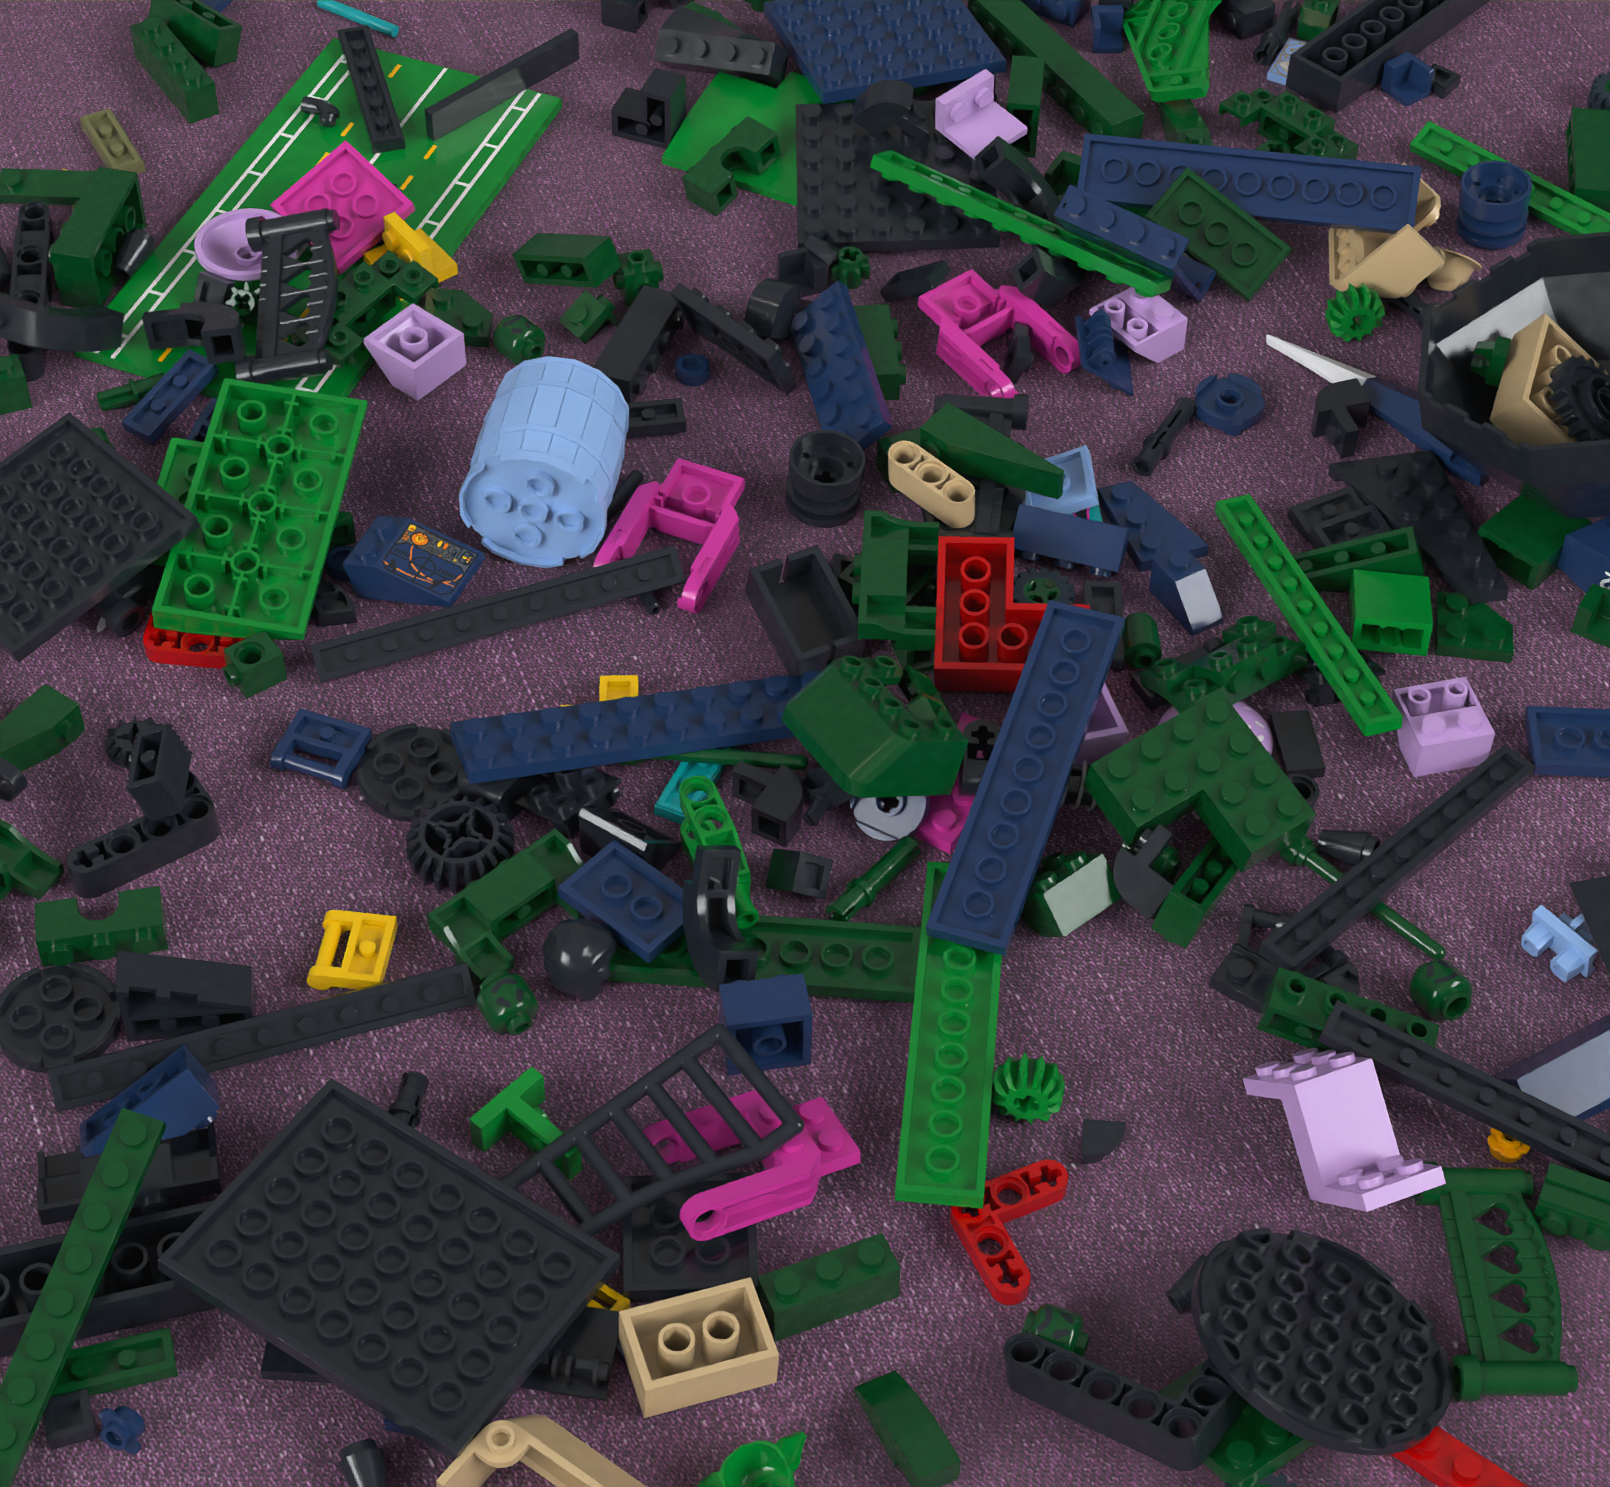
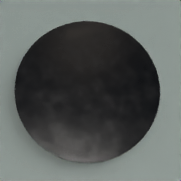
M1258 1228L1239 1232L1237 1237L1218 1243L1210 1251L1199 1268L1193 1282L1191 1307L1196 1330L1204 1349L1221 1375L1241 1397L1265 1417L1287 1431L1314 1444L1345 1453L1358 1455L1394 1454L1408 1450L1426 1439L1441 1421L1450 1403L1452 1395L1451 1367L1445 1349H1440L1433 1335L1435 1331L1434 1325L1414 1299L1408 1301L1392 1286L1394 1279L1356 1252L1331 1240L1302 1231L1291 1230L1289 1234L1272 1233L1270 1228Z

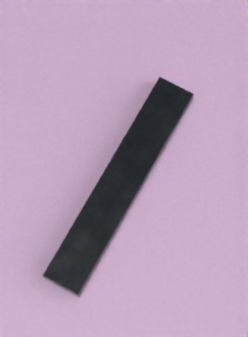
M365 25L337 30L338 41L373 154L405 149V139L369 27Z
M570 28L424 109L427 136L435 141L579 60L578 33Z

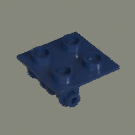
M1097 310L1087 320L1077 315L1075 321L1081 366L1088 373L1096 374L1107 381L1112 388L1119 389L1132 397L1134 392L1128 349L1113 338L1109 314L1103 310Z

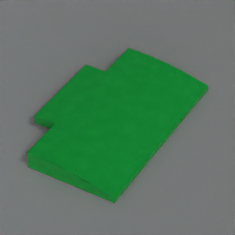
M719 71L679 127L662 156V164L687 171L690 167L697 164L713 146H716L729 134L734 126L749 116L777 132L781 156L761 175L748 169L733 171L736 187L797 206L796 104L823 103L805 75L790 71L776 89ZM850 99L833 103H855L856 99Z
M224 378L205 441L199 442L172 437L157 484L197 517L200 527L151 563L153 565L165 566L152 608L154 628L235 638H248L264 630L271 639L304 640L367 412L368 401Z

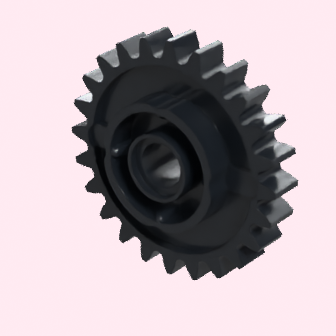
M1583 355L1577 358L1572 356L1553 368L1555 372L1550 374V378L1553 381L1548 386L1554 393L1549 397L1557 404V407L1553 410L1562 416L1560 425L1568 427L1569 438L1575 437L1577 442L1610 440V374H1605L1602 364L1595 366L1592 358L1585 360Z

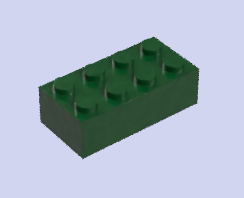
M98 167L92 179L87 181L82 197L79 201L75 202L73 213L69 220L63 223L61 234L56 243L50 246L48 257L50 264H53L55 273L54 286L59 291L62 306L75 308L96 304L104 306L119 278L112 272V267L114 266L123 235L130 232L132 228L145 230L147 226L137 172Z

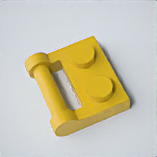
M343 910L327 911L322 925L325 929L316 964L310 968L308 973V985L317 990H327L330 987L361 989L383 983L398 928L397 916ZM351 931L341 968L332 967L341 934Z

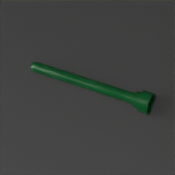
M717 748L647 758L736 766L741 760L761 768L779 769L784 765L791 770L798 771L805 770L809 763L804 755ZM646 759L620 762V764L637 766L639 762L645 763Z
M1303 836L1281 850L1280 857L1294 867L1299 865L1301 868L1307 866L1331 885L1345 875L1316 854L1317 849L1312 846L1313 841L1307 836ZM1381 902L1369 912L1433 960L1445 958L1446 950L1441 944L1385 903Z

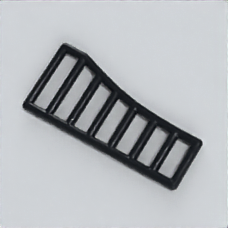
M718 1023L513 1169L499 1181L522 1194L518 1188L540 1173L577 1221L578 1225L575 1227L592 1237L635 1210L676 1190L767 1158L801 1133L804 1129V1121L724 1024ZM717 1044L783 1123L762 1139L697 1060V1058ZM683 1069L745 1148L718 1156L661 1084ZM648 1095L701 1163L674 1172L626 1110ZM612 1121L657 1178V1181L633 1192L590 1136ZM574 1147L579 1150L617 1200L595 1214L592 1213L554 1163Z

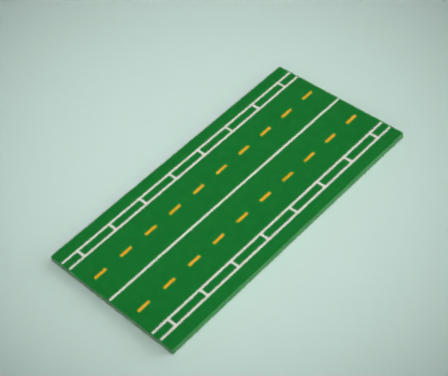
M333 38L154 250V253L106 307L124 313L121 347L105 351L74 352L75 357L145 378L162 372L165 375L188 349L207 358L205 347L182 346L150 350L142 320L144 312L178 309L181 303L193 302L199 272L207 271L198 262L194 247L196 235L204 224L220 214L237 209L252 208L274 212L270 204L345 140L392 184H397V189L414 204L415 211L404 221L414 231L421 228L452 257L561 110L562 98L526 89L434 141L427 136L424 109L482 77L376 49L405 139V149L373 154L337 38ZM303 97L323 99L338 108L340 118L336 119V125L332 128L324 127L319 123L318 119L320 116L302 112L301 102ZM307 243L300 247L294 259L301 262L309 261L313 256L310 251L311 247ZM375 245L370 250L377 248L381 245ZM363 256L341 275L337 272L338 282L342 280L348 271L354 270L364 262ZM312 270L302 272L288 282L287 285L300 290L307 289L311 285L308 277ZM260 280L251 281L255 283V290L260 288ZM233 281L235 282L234 287L244 290L245 282ZM395 296L396 306L360 335V337L364 339L411 304L404 299L399 300ZM310 298L302 299L286 310L285 313L298 318L307 316L310 312L307 307ZM243 318L240 319L247 349L245 356H255L258 321L255 318L253 326L244 325ZM291 335L282 340L293 345ZM366 347L363 351L358 349L347 358L342 369L333 364L332 370L327 371L326 374L266 385L348 397L375 359ZM236 361L216 363L219 373L199 394L218 399L224 378L237 380L235 372Z

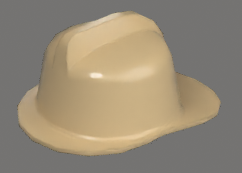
M1442 249L1445 253V263L1437 274L1431 277L1427 276V282L1433 289L1453 291L1466 283L1474 271H1480L1482 266L1465 255Z

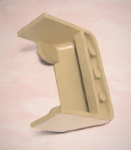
M539 1414L499 1420L488 1424L436 1480L437 1487H481L497 1468L512 1466L520 1460L556 1487H647L556 1422Z

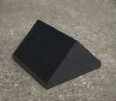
M581 808L578 815L581 852L592 858L615 839L655 869L661 871L679 851L682 844L618 808Z

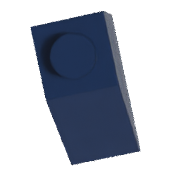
M1184 545L1153 559L1149 591L1192 637L1223 623V615L1206 568Z

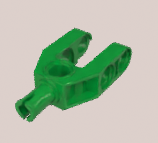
M697 775L686 778L679 788L680 807L685 816L680 826L681 846L692 870L694 868L697 845H735L741 850L735 892V914L739 929L751 927L759 920V913L750 898V870L736 828L715 784L704 776ZM693 791H703L707 793L708 797L702 801H693L687 795ZM710 820H717L722 824V826L719 829H716L715 825ZM692 831L695 839L690 838L687 834Z

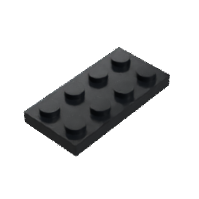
M679 283L670 292L689 326L695 332L786 395H789L797 386L790 374L792 371L791 366L782 359L780 355L783 351L774 341L766 338L765 341L759 338L757 332L748 323L742 321L739 324L734 321L733 316L727 309L719 304L716 307L711 305L708 298L696 288L689 290Z

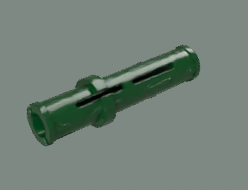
M902 836L858 879L855 877L850 880L846 885V890L826 907V914H830L835 910V912L828 916L829 920L848 922L862 908H869L876 901V895L921 855V849L917 848L919 846L918 843L909 836Z

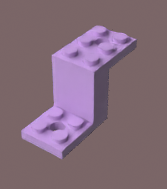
M1311 1048L1293 1054L1294 1061L1281 1065L1280 1061L1261 1064L1255 1067L1257 1074L1243 1078L1247 1095L1282 1100L1310 1200L1368 1212L1446 1184L1441 1166L1423 1163L1422 1159L1419 1158L1403 1160L1402 1155H1400L1372 1058L1355 1057L1354 1052L1336 1054V1050H1327L1319 1053L1318 1048Z

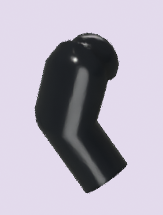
M303 97L301 102L302 112L320 116L318 119L319 123L324 127L332 128L336 125V119L340 118L338 108L323 99Z

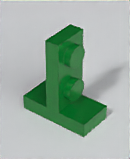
M531 1066L469 1118L472 1144L484 1153L506 1133L510 1132L533 1152L537 1153L565 1133L566 1130L562 1132L554 1126L546 1113L538 1107L546 1100L544 1076ZM576 1147L554 1162L569 1181L582 1171L581 1153Z

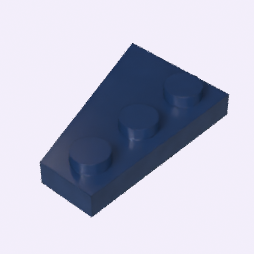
M1127 481L1098 488L1099 504L1111 524L1131 528L1126 550L1139 572L1152 570L1154 558L1183 545L1195 558L1207 556L1209 545L1134 482Z

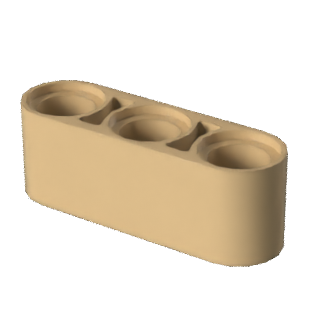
M899 441L889 448L888 475L893 487L952 528H963L973 522L975 517V489L968 480L911 441Z

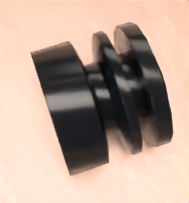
M816 430L805 433L795 440L789 452L788 476L785 490V504L794 517L802 523L822 528L843 525L855 517L860 507V496L862 494V482L865 472V453L860 444L849 435L835 430Z

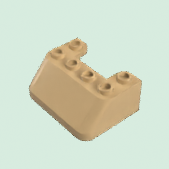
M1420 178L1414 229L1407 224L1397 233L1390 234L1330 227V284L1335 289L1343 292L1347 290L1349 283L1355 288L1364 283L1369 289L1373 288L1382 298L1397 299L1409 296L1416 289L1417 284L1427 276L1431 277L1437 274L1445 263V253L1438 246L1432 247L1418 231L1424 226H1431L1439 218L1440 196Z

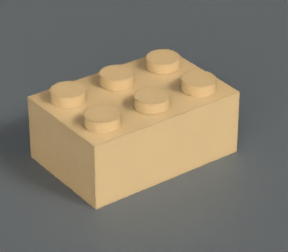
M751 1277L619 1311L618 1339L644 1418L777 1383L779 1353Z

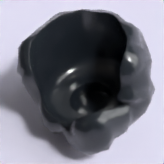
M566 919L560 922L549 932L542 947L547 980L557 990L578 997L583 1002L592 1001L598 997L602 982L610 976V961L616 951L613 933L595 921L587 919Z

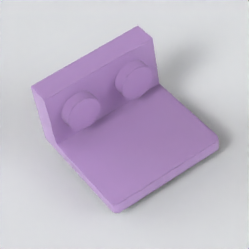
M986 69L936 98L935 129L974 160V157L997 136L1011 144L1027 134L1026 125L993 101L994 75Z

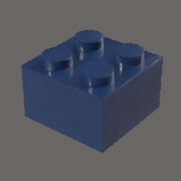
M803 973L794 975L781 974L772 978L750 981L737 980L732 983L719 985V1023L724 1024L762 1071L811 1064L812 1010ZM723 1051L727 1076L742 1074Z

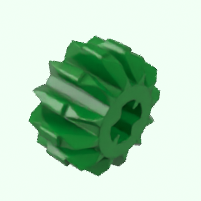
M1349 283L1347 290L1343 292L1336 289V298L1327 299L1328 309L1324 311L1325 319L1331 332L1336 337L1341 336L1346 343L1353 337L1360 342L1365 334L1373 336V328L1382 326L1381 317L1385 315V307L1382 301H1380L1381 298L1378 292L1373 288L1369 289L1364 283H1361L1357 288Z
M1024 1053L1020 1060L1008 1056L1006 1063L998 1065L997 1071L994 1073L992 1084L993 1103L998 1105L1001 1115L1011 1114L1014 1123L1020 1119H1027L1032 1125L1036 1118L1048 1122L1051 1114L1058 1113L1062 1106L1065 1092L1064 1075L1059 1073L1057 1063L1045 1064L1043 1055L1032 1059Z

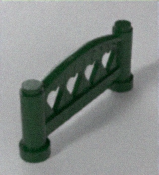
M1423 1161V1163L1438 1166L1435 1161ZM1442 1167L1446 1184L1415 1194L1413 1198L1417 1205H1438L1458 1299L1468 1355H1454L1451 1362L1452 1394L1457 1402H1477L1480 1396H1567L1568 1393H1575L1578 1387L1576 1367L1574 1365H1567L1565 1361L1560 1360L1562 1308L1555 1267L1540 1227L1524 1198H1530L1533 1193V1177L1531 1172L1523 1171L1522 1168ZM1492 1208H1501L1508 1214L1505 1224L1511 1229L1512 1234L1501 1235L1474 1220ZM1500 1246H1510L1516 1251L1517 1256L1514 1259V1263L1520 1268V1273L1511 1274L1482 1258ZM1510 1284H1517L1525 1291L1522 1301L1528 1306L1529 1312L1519 1313L1490 1297ZM1517 1324H1527L1534 1331L1531 1341L1537 1346L1538 1351L1528 1353L1499 1338V1336Z

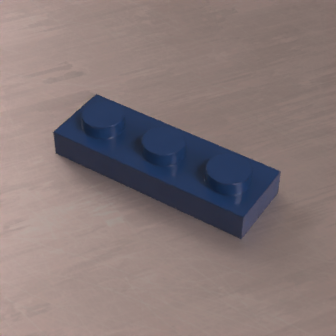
M188 349L121 421L124 430L153 445L219 373L217 364H208L206 357Z

